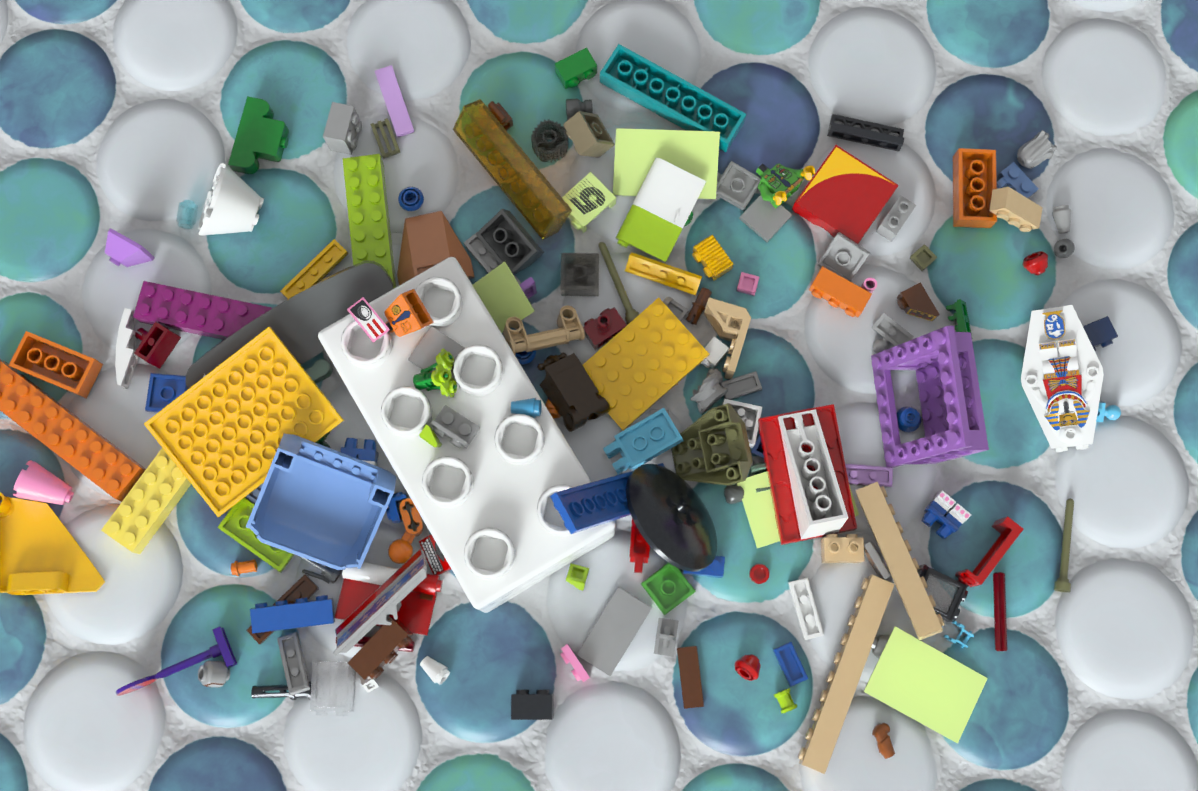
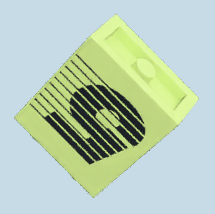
M590 172L558 201V210L564 217L568 216L572 220L571 224L575 229H580L584 233L587 231L586 226L608 206L612 208L616 204V197Z

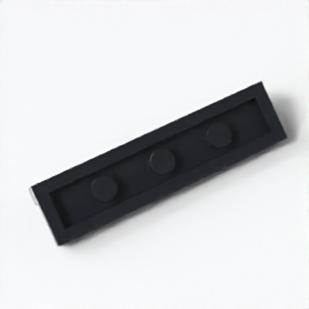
M835 114L831 116L827 134L829 137L894 151H900L904 143V129ZM834 121H840L843 124L834 123ZM854 125H859L861 128L852 127V126H854ZM889 133H896L899 136L889 135Z

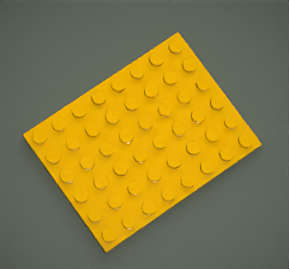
M268 327L145 422L144 425L217 517H220L264 483L283 434L297 435L316 443L343 422L344 419L274 330Z

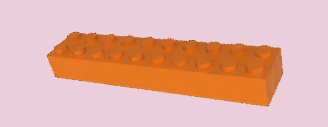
M0 359V411L114 499L123 501L146 469Z

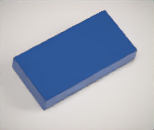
M792 642L773 649L790 687L809 679Z

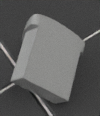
M667 297L663 301L672 313L682 321L688 309L674 301L671 297Z

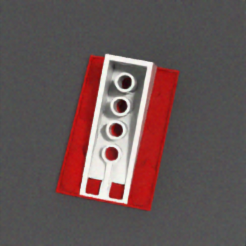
M834 404L759 418V433L781 545L824 537L826 534H838L856 530L857 524Z

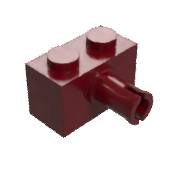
M614 307L602 311L595 320L591 318L586 321L583 329L585 336L596 350L609 342L627 325Z
M155 321L149 332L144 328L137 330L142 335L135 332V338L142 342L134 354L160 369L181 337Z

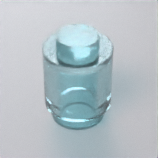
M183 200V202L179 203L176 219L179 227L192 229L193 225L196 224L198 206L195 205L194 201Z

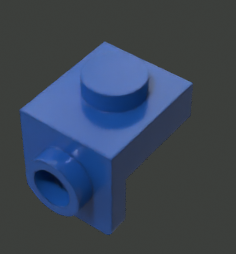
M403 492L393 494L388 505L389 508L386 509L388 519H392V522L395 524L403 522L398 503L409 498L408 495H403Z

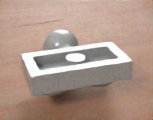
M885 313L872 326L875 331L883 336L882 339H878L873 343L875 353L887 350L889 342L897 346L912 340L914 337Z

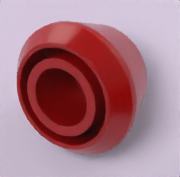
M1043 251L1032 253L1024 258L1022 265L1031 274L1040 275L1048 267V254Z
M752 654L744 655L735 661V670L746 680H756L760 673V661Z

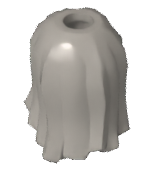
M1042 130L1018 149L1017 160L1023 167L1032 169L1046 159H1051L1054 154L1053 152L1057 150V146H1053L1048 139L1049 134Z

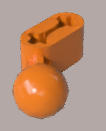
M410 498L402 500L399 506L406 531L402 538L393 541L388 549L390 559L398 564H404L412 557L413 547L411 544L414 538L423 532L420 513ZM407 504H410V506L413 507L411 508V514L414 523L416 525H420L417 527V531L409 529L410 527H412V522L408 511L404 510L406 509Z

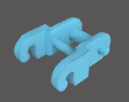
M953 620L952 623L959 627L960 632L956 639L950 638L946 634L944 638L952 643H959L961 648H968L966 645L970 637H974L972 631L968 632L964 629V625ZM962 633H965L967 635L962 642L959 640V638L961 637Z

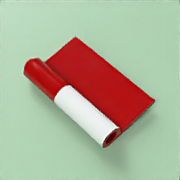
M363 562L361 569L353 567L343 570L342 577L344 581L334 618L341 620L348 618L399 568ZM426 574V578L401 601L402 606L397 612L398 619L412 633L428 636L437 592H441L443 580H440V576ZM421 593L433 595L432 601L421 599Z

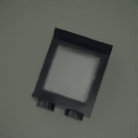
M925 564L920 565L919 570L921 571L919 576L924 577L928 588H925L927 595H932L936 606L933 608L936 615L940 614L946 622H952L953 619L956 620L960 613L959 605L961 601H965L968 595V591H966L968 585L946 576Z

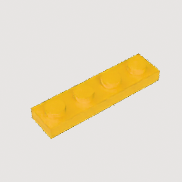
M335 239L332 240L280 292L289 299L319 283L349 253Z
M633 252L629 255L625 269L626 272L693 295L697 294L702 279L700 275Z

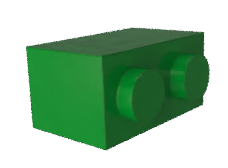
M586 47L556 62L555 72L565 89L573 88L581 81L593 78L597 74V64Z

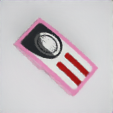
M364 297L347 309L373 343L390 330Z

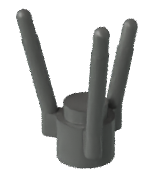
M303 558L322 570L321 574L323 575L305 569L302 570V573L321 579L328 584L330 582L334 584L342 573V570H336L328 566L324 567L317 562Z

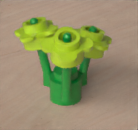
M444 348L441 349V352L436 355V363L428 368L421 369V373L414 375L413 383L415 388L419 390L426 389L427 391L440 390L442 395L453 398L454 393L457 391V384L450 371L452 369L451 366L454 365L452 354Z

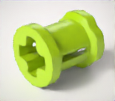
M790 688L774 694V697L777 698L780 704L781 714L798 707L797 704H794L790 695Z

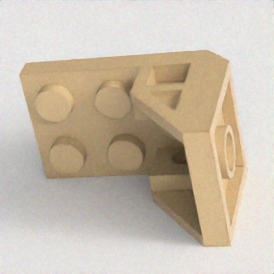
M709 297L704 316L720 339L731 342L728 354L731 356H727L722 372H726L724 378L730 380L738 364L751 316L746 308Z

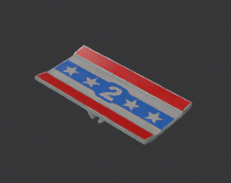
M421 548L335 629L337 647L333 652L334 655L347 653L376 624L391 625L392 621L388 620L390 618L389 614L393 615L395 620L398 619L397 612L402 606L401 601L426 578V555Z

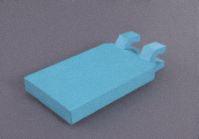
M662 408L615 435V441L604 447L603 450L609 459L620 452L623 458L612 464L617 474H620L628 468L629 470L638 468L684 440L665 408Z

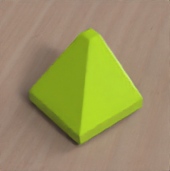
M426 424L419 434L420 438L433 447H441L442 443L432 428Z
M570 563L566 581L583 591L589 568Z

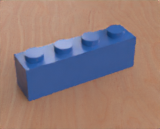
M328 595L316 596V600L308 601V597L295 599V603L281 600L275 601V605L267 606V602L257 603L254 608L250 609L252 634L332 624L335 622L333 598H328Z

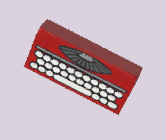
M432 534L419 541L433 575L438 576L451 570Z

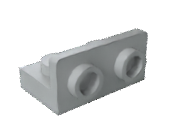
M447 405L443 407L435 421L432 420L430 423L434 427L433 431L441 437L445 434L451 438L449 442L458 448L463 446L466 449L480 429L478 425Z

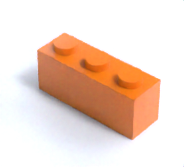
M823 266L809 288L813 296L827 300L831 306L845 310V313L851 317L860 316L872 293Z

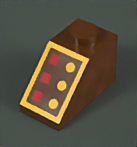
M921 282L904 290L897 297L899 307L902 310L904 309L906 314L929 321L935 320L940 315Z

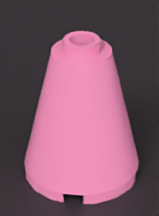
M32 460L26 463L29 466L28 469H22L13 489L17 491L13 493V496L17 498L64 505L66 502L69 503L74 495L70 485Z

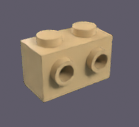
M826 534V537L821 539V563L864 562V539L859 538L858 534H846V537H838V534Z

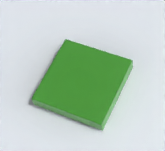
M670 563L664 565L641 583L664 616L696 592L679 568Z

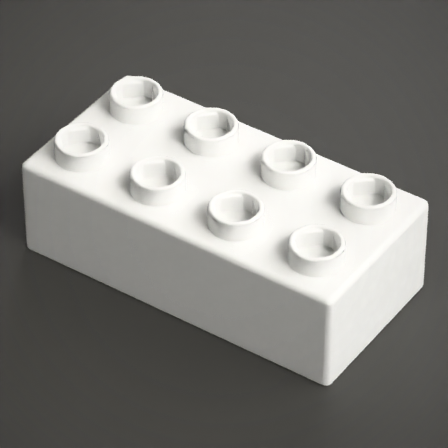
M449 257L369 303L382 321L386 323L388 319L385 316V310L400 294L415 289L434 323L400 337L396 335L395 331L393 333L387 332L373 343L351 314L322 329L318 333V338L474 608L488 613L614 537L616 522L614 520L574 534H570L569 530L565 527L564 521L555 509L550 496L558 491L591 483V480L455 257ZM431 326L465 348L457 355L451 370L452 377L457 384V391L454 393L453 398L442 395L440 390H419L415 388L413 383L414 375L421 373V368L410 362L408 358ZM531 398L541 400V416L533 418L525 414H511L512 401ZM445 405L480 427L467 449L463 446L460 448L454 446L449 442L451 438L445 434L443 437L436 434L442 446L433 447L420 438L419 434L426 424L433 430L434 427L430 423L432 420L435 421Z

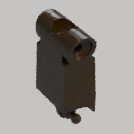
M564 352L560 355H549L544 360V363L538 364V370L543 371L545 369L546 372L540 387L559 415L563 416L564 425L569 432L584 426L587 420L597 419L610 411L609 403L604 397L599 395L598 389L575 353L569 356Z

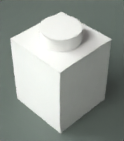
M714 336L705 347L710 355L701 364L706 368H715L728 353L729 347Z

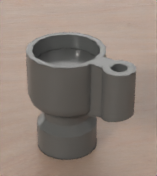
M577 98L566 99L567 121L579 111L593 114L592 99L585 100L584 102Z

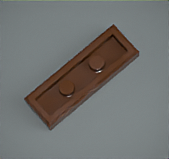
M697 646L677 648L684 709L704 707Z

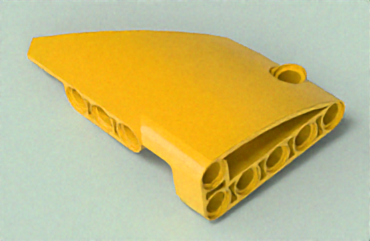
M0 492V501L2 500L0 503V593L35 595L97 592L105 583V580L47 503L6 497Z

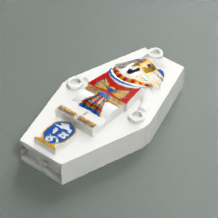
M1072 305L1034 310L1031 312L1021 374L1022 387L1051 449L1056 448V452L1068 451V447L1076 446L1077 450L1088 449V445L1093 444L1104 376L1102 365Z

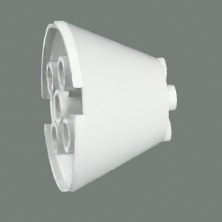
M221 162L213 178V191L208 192L198 225L200 231L197 234L201 236L252 232L254 225L257 224L259 219L258 210L261 209L264 198H261L231 168Z

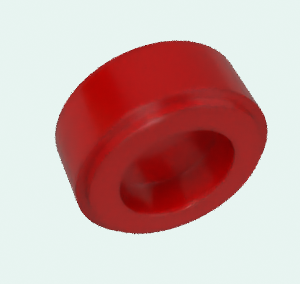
M756 564L749 571L750 579L756 584L765 583L770 575L768 568L763 564Z

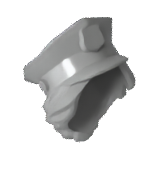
M710 368L702 385L698 386L697 391L693 390V396L690 400L697 402L700 414L705 413L706 410L728 392L727 388H722L719 384L723 381V377L718 369Z

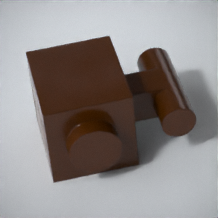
M491 101L484 113L485 120L496 134L500 136L513 126V120L499 102L495 104L494 101Z

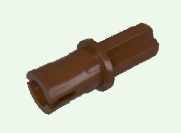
M701 289L695 302H692L693 306L685 319L686 321L690 322L694 316L691 324L697 325L702 312L705 311L708 298L712 294L709 289Z

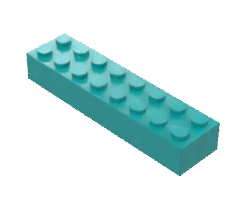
M620 44L617 45L600 72L601 84L684 130L720 132L719 149L727 152L745 122L746 113Z

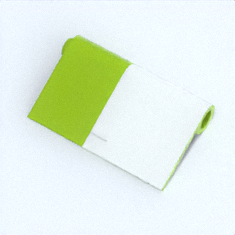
M655 158L615 237L618 240L617 244L625 248L634 246L666 262L706 181L665 160Z

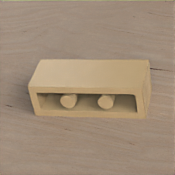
M1004 187L992 191L989 211L997 215L998 218L1006 220L1008 224L1016 226L1020 231L1030 232L1033 229H1039L1043 207L1012 188Z

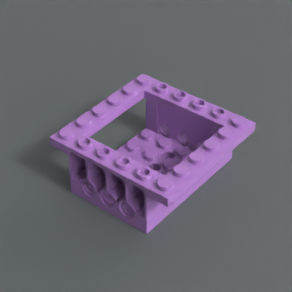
M945 326L871 356L886 467L894 468L910 464H937L989 450L971 332H955L954 326ZM890 370H916L925 437L901 444Z

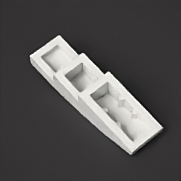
M124 308L116 343L115 368L117 385L128 390L139 357L134 354L137 338H135L133 328L137 319L133 317V310Z

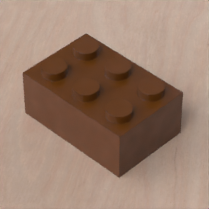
M390 617L388 620L392 621V624L383 625L348 662L364 680L377 679L384 671L383 666L388 663L391 664L398 657V650L405 649L412 642L411 637L413 633L399 619L395 620L393 617Z

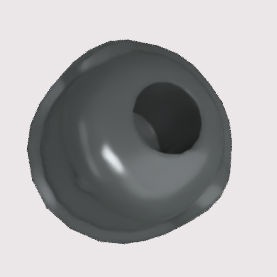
M1069 239L1059 240L1054 245V253L1058 258H1068L1075 250L1074 243Z
M737 483L727 485L724 489L726 502L729 504L741 502L744 498L743 488L737 486Z

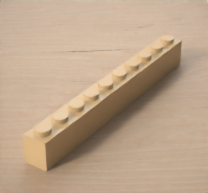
M874 575L864 578L861 589H863L861 597L858 596L855 601V614H851L847 626H849L847 634L844 633L840 644L843 646L841 651L836 653L833 661L836 665L834 670L830 671L827 676V689H823L819 698L821 705L819 709H815L812 717L814 724L812 728H808L805 736L807 740L805 748L801 747L798 754L799 763L823 774L826 772L895 585L894 583Z

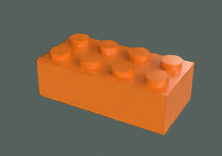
M958 148L954 154L953 227L991 228L997 222V215L989 211L992 191L997 189L996 150Z
M26 331L8 366L87 399L103 364L94 358Z

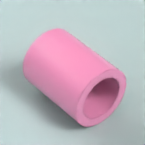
M871 277L867 278L861 285V288L873 293L877 287V281Z

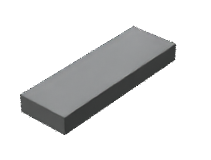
M297 632L277 638L289 694L292 696L310 690Z

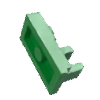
M959 299L954 304L946 306V310L956 311L953 316L948 317L950 321L957 320V325H955L956 332H971L966 302Z

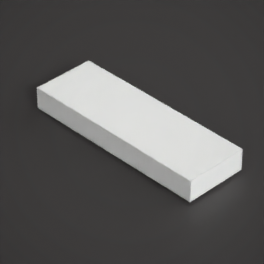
M808 577L788 582L804 640L824 636Z

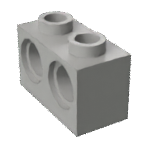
M900 195L876 232L892 242L916 205Z

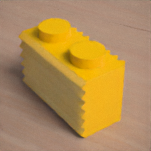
M710 235L693 247V258L697 263L701 262L704 266L703 272L708 278L711 277L713 281L733 268V262L713 235Z

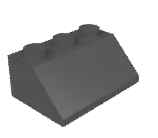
M501 209L476 233V236L499 264L506 262L513 275L532 265L544 253L514 215L505 209Z

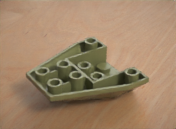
M730 403L710 409L680 433L684 441L671 448L676 474L687 481L720 485L740 483L746 481L753 462L745 423Z

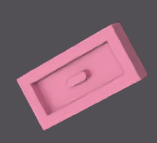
M566 644L561 648L563 651L560 654L566 664L571 663L574 668L571 672L577 681L580 679L583 682L586 681L590 676L569 645Z

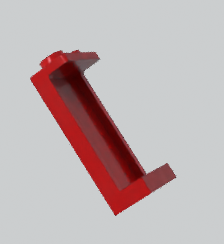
M1008 516L996 520L991 526L1000 533V536L974 570L971 572L965 569L955 574L959 578V582L969 587L982 585L1023 531V528Z

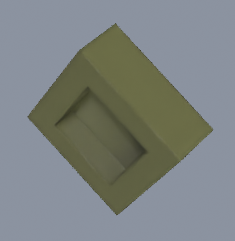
M924 244L910 256V259L923 271L937 259V256Z

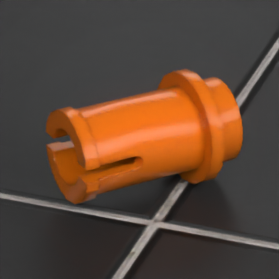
M256 559L231 563L232 575L240 576L243 573L257 572Z

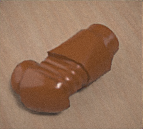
M882 723L874 727L872 735H875L879 753L887 759L892 757L895 751L890 736L887 734L890 732V727L888 724Z

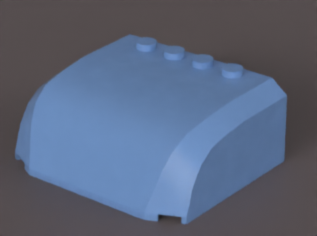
M283 434L246 528H250L262 543L333 569L345 570L346 568L353 567L361 569L394 494L396 476L388 470L297 435Z

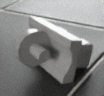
M658 619L654 654L674 657L678 620Z

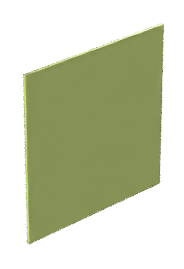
M503 262L473 284L501 333L504 331L508 318L517 317L523 320L534 312L533 307L506 262Z

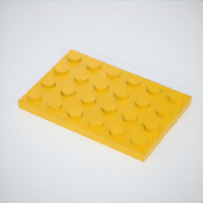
M658 297L587 360L583 367L598 389L599 395L604 397L609 403L610 411L608 414L624 431L710 354Z

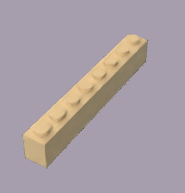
M878 482L855 490L918 639L922 640L942 632L943 619L940 614L936 615L933 607L936 604L932 595H927L925 588H928L924 577H920L917 572L920 568L916 559H912L909 551L912 550L908 540H903L901 536L903 529L900 522H895L893 518L895 511L892 504H887L885 500L888 496L884 486L880 487Z

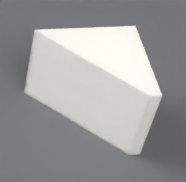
M359 676L362 686L368 693L379 687L375 678L373 680H364Z

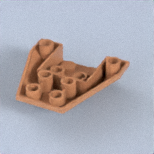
M442 211L405 218L397 272L399 285L449 257H455L468 279L475 278L471 259Z

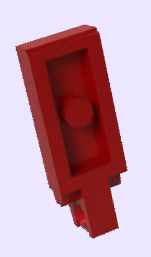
M632 518L629 557L630 562H635L634 573H642L643 563H648L650 545L643 538Z

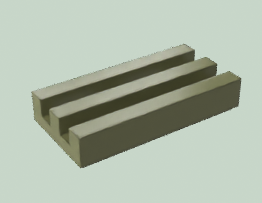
M388 118L382 122L381 120L378 121L377 124H370L383 159L401 153ZM387 125L388 131L390 133L391 139L395 147V150L393 151L390 147L383 126ZM377 128H380L386 147L388 149L387 153H385L378 132L376 130Z

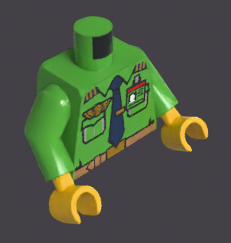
M761 164L756 173L762 177L758 184L762 199L769 201L777 209L799 189L804 177L808 181L812 179V175H815L814 166L809 165L804 169H792L776 164L770 170L767 166Z

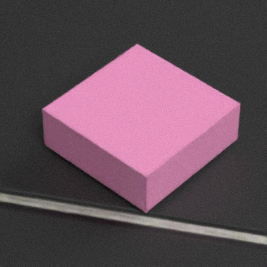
M741 272L736 291L755 296L759 276Z

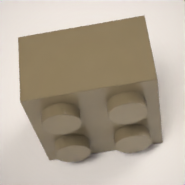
M579 111L563 124L566 129V135L573 141L576 152L581 156L599 158L615 145L598 114Z

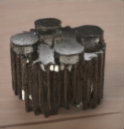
M550 119L548 121L544 120V122L540 121L537 128H534L535 131H532V149L542 162H552L553 160L556 162V159L560 160V157L563 158L567 154V149L569 148L567 131L564 126H561L558 122L554 123Z

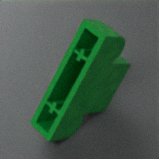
M247 96L228 162L230 168L235 172L245 174L256 173L260 165L257 160L258 158L280 162L284 148L286 149L288 146L287 137L289 129L285 122L273 119L274 113L268 102L263 99Z

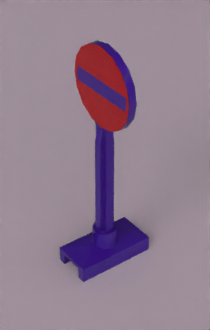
M219 626L212 629L217 644L209 647V650L162 669L155 675L129 683L116 690L117 696L143 688L159 678L168 677L211 657L216 658L222 655L226 667L237 665L224 628Z

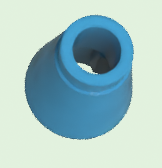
M531 398L511 402V414H525L533 418L541 416V400Z

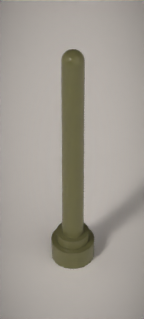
M600 242L598 245L625 308V320L628 325L639 315V312L632 308L606 244Z
M1071 498L1066 500L1060 574L1054 583V590L1059 592H1071V583L1067 579L1074 500Z

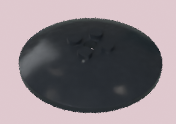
M644 464L636 468L627 480L626 498L631 516L643 538L659 556L679 569L695 572L709 566L717 553V536L709 512L700 497L680 476L663 466Z

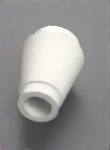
M426 656L420 663V666L423 667L434 683L440 685L450 675V672L447 670L448 667L429 656Z

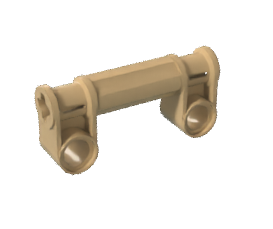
M569 305L563 306L560 309L557 318L559 328L527 335L521 319L510 317L507 319L503 331L505 340L514 355L518 352H530L568 344L569 341L577 339L582 341L585 338L584 329L576 310Z

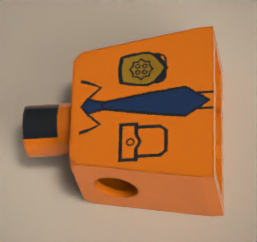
M415 289L400 294L385 310V316L388 319L385 324L390 329L388 332L393 333L395 331L399 337L434 323Z

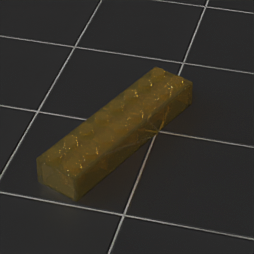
M481 99L464 105L453 131L542 240L558 233L572 212V209Z

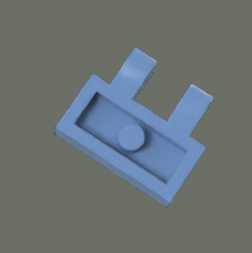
M1015 162L998 175L1001 179L997 181V189L1007 185L1026 198H1029L1038 190L1037 186Z

